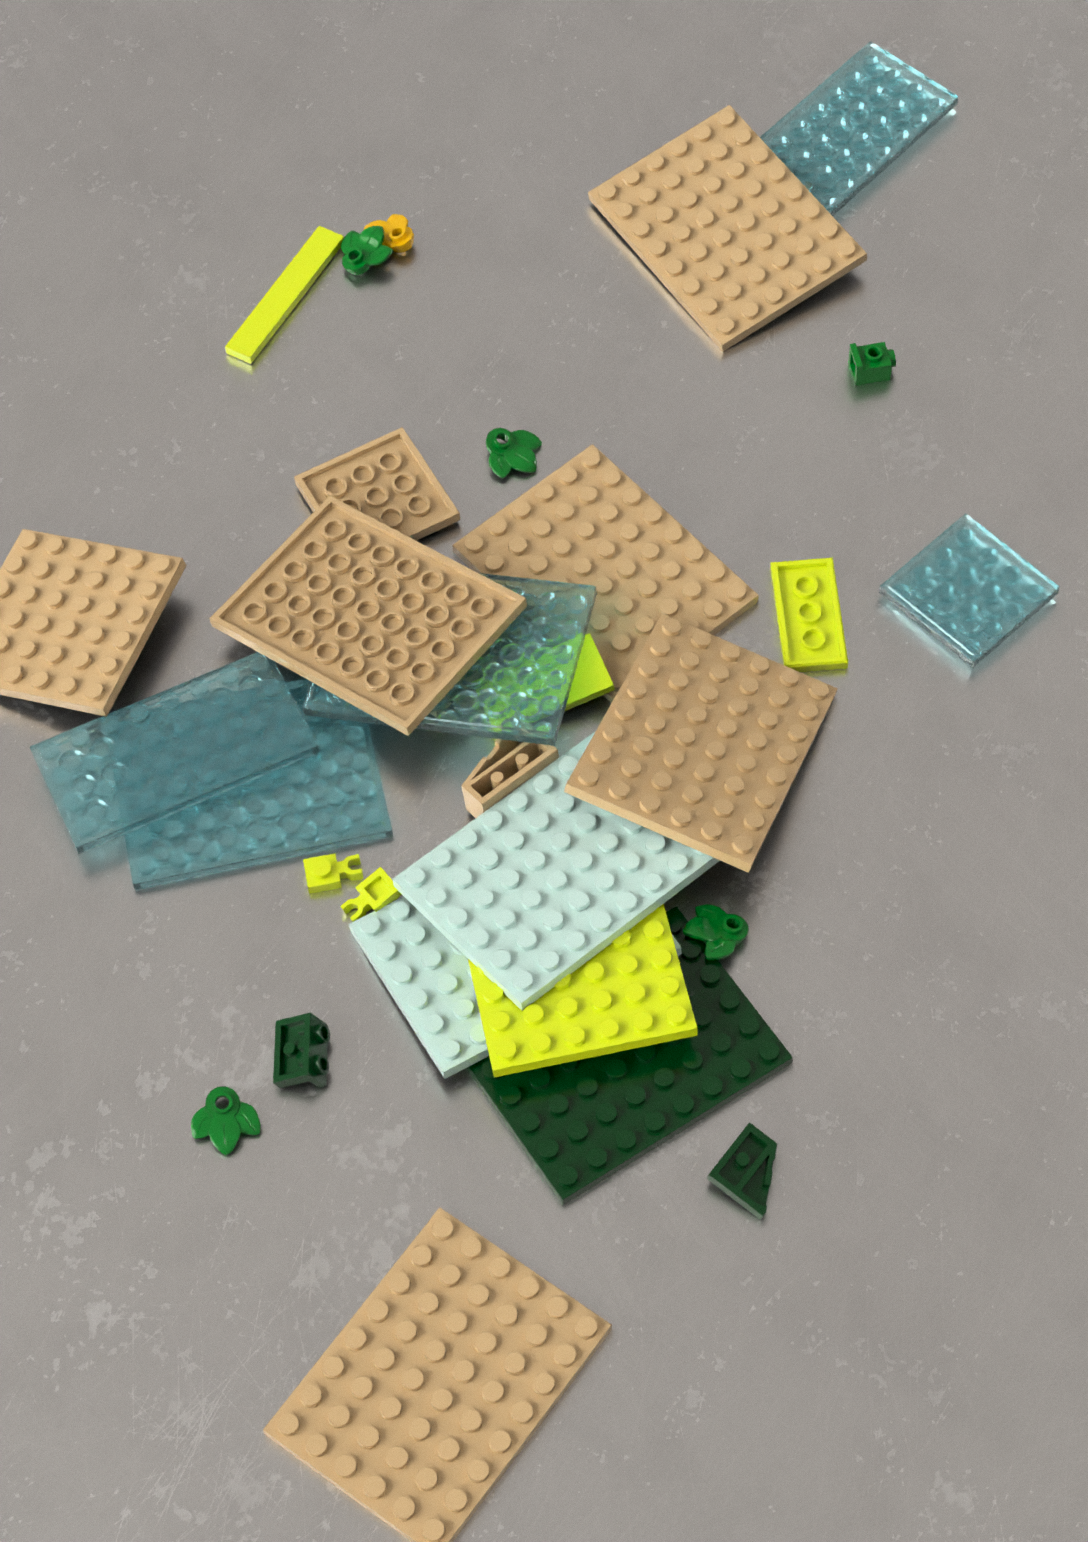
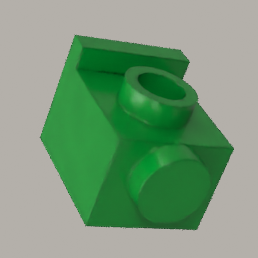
M885 342L857 346L856 343L850 344L848 364L855 386L891 380L892 367H896V357L893 349L887 350Z

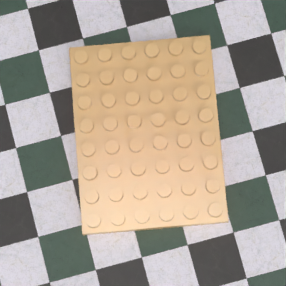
M730 105L588 192L589 200L722 352L867 261V253Z
M593 444L452 545L453 553L471 570L526 598L527 607L519 616L553 648L590 633L615 687L614 691L603 695L610 703L615 698L662 613L715 635L758 603L759 595Z
M329 496L210 617L212 627L409 736L527 607L525 597Z
M662 613L567 781L564 792L749 873L835 698L838 688Z
M439 1207L265 1426L263 1432L268 1438L411 1542H453L611 1332L612 1324Z

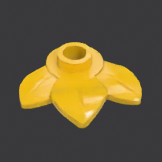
M392 214L387 221H372L363 229L365 230L371 226H382L384 229L382 245L390 247L396 253L406 252L414 244V233L408 227V220L400 214Z

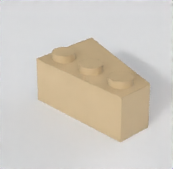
M517 713L511 719L512 725L503 736L499 735L496 739L495 747L487 758L483 757L461 785L466 810L475 818L559 758L558 749Z

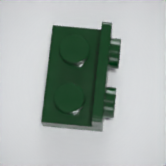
M311 1012L276 1021L273 1084L279 1088L309 1081L319 1088L326 1086L327 1073L329 1071L327 1054L330 1031L328 1025Z

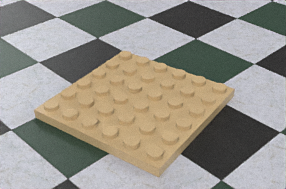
M22 529L0 569V695L107 717L187 566L183 558Z

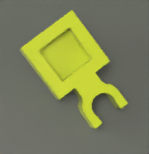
M335 853L303 859L309 894L342 888L340 879L347 878L352 881L364 879L362 868L357 870L350 869L353 865L361 864L359 854L348 856L343 861L338 862Z
M379 867L355 887L360 895L357 898L347 900L340 907L346 915L352 909L357 908L356 914L350 917L352 921H355L365 916L370 909L377 912L387 904L397 900L402 894L394 887L393 880Z

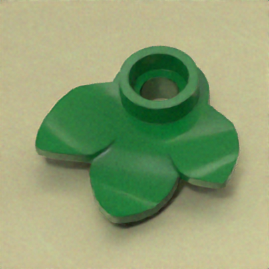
M382 226L368 227L361 234L354 230L347 233L341 243V250L344 254L342 264L346 271L353 275H361L371 265H379L389 258L393 250L388 246L382 245L384 239V229Z
M495 428L488 433L485 443L490 453L489 466L497 476L504 479L510 473L511 468L526 473L536 472L537 460L533 451L540 448L542 442L535 434L526 430L510 432L504 428ZM497 439L505 441L506 444H500Z
M711 904L696 906L695 913L697 917L690 919L683 929L684 935L706 942L705 957L707 960H719L730 956L734 952L735 946L746 939L749 931L748 924L742 917L736 914H727L720 907Z
M226 1086L216 1087L210 1091L206 1097L205 1106L194 1114L191 1121L193 1138L201 1139L210 1136L215 1148L226 1156L237 1145L240 1133L259 1135L261 1130L260 1119L254 1107L240 1102L237 1093ZM224 1097L229 1100L227 1108L219 1109L216 1107V1102L219 1098Z

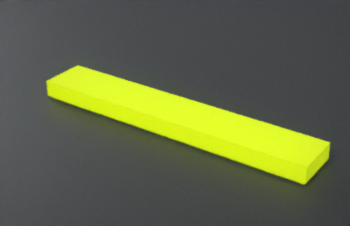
M318 226L225 346L226 353L252 364L339 251L344 236Z

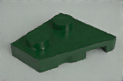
M749 1122L706 1179L761 1220L767 1210L766 1203L769 1187L771 1186L772 1167L775 1160L777 1143Z

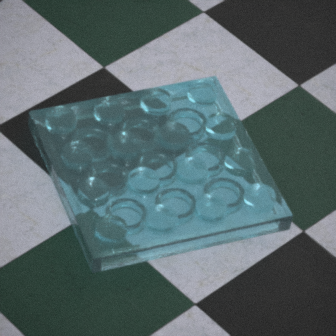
M966 513L880 585L879 593L972 669L1059 592V586Z

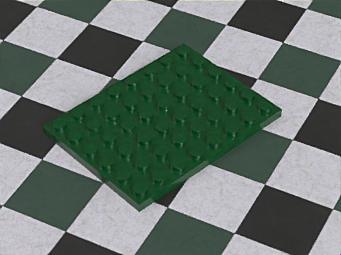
M677 906L667 911L666 915L671 933L681 946L682 954L678 956L695 1017L698 1036L495 1078L489 1056L466 1068L562 1205L793 1062L791 1054L718 960L706 959V944L704 941L683 934V929L688 921Z

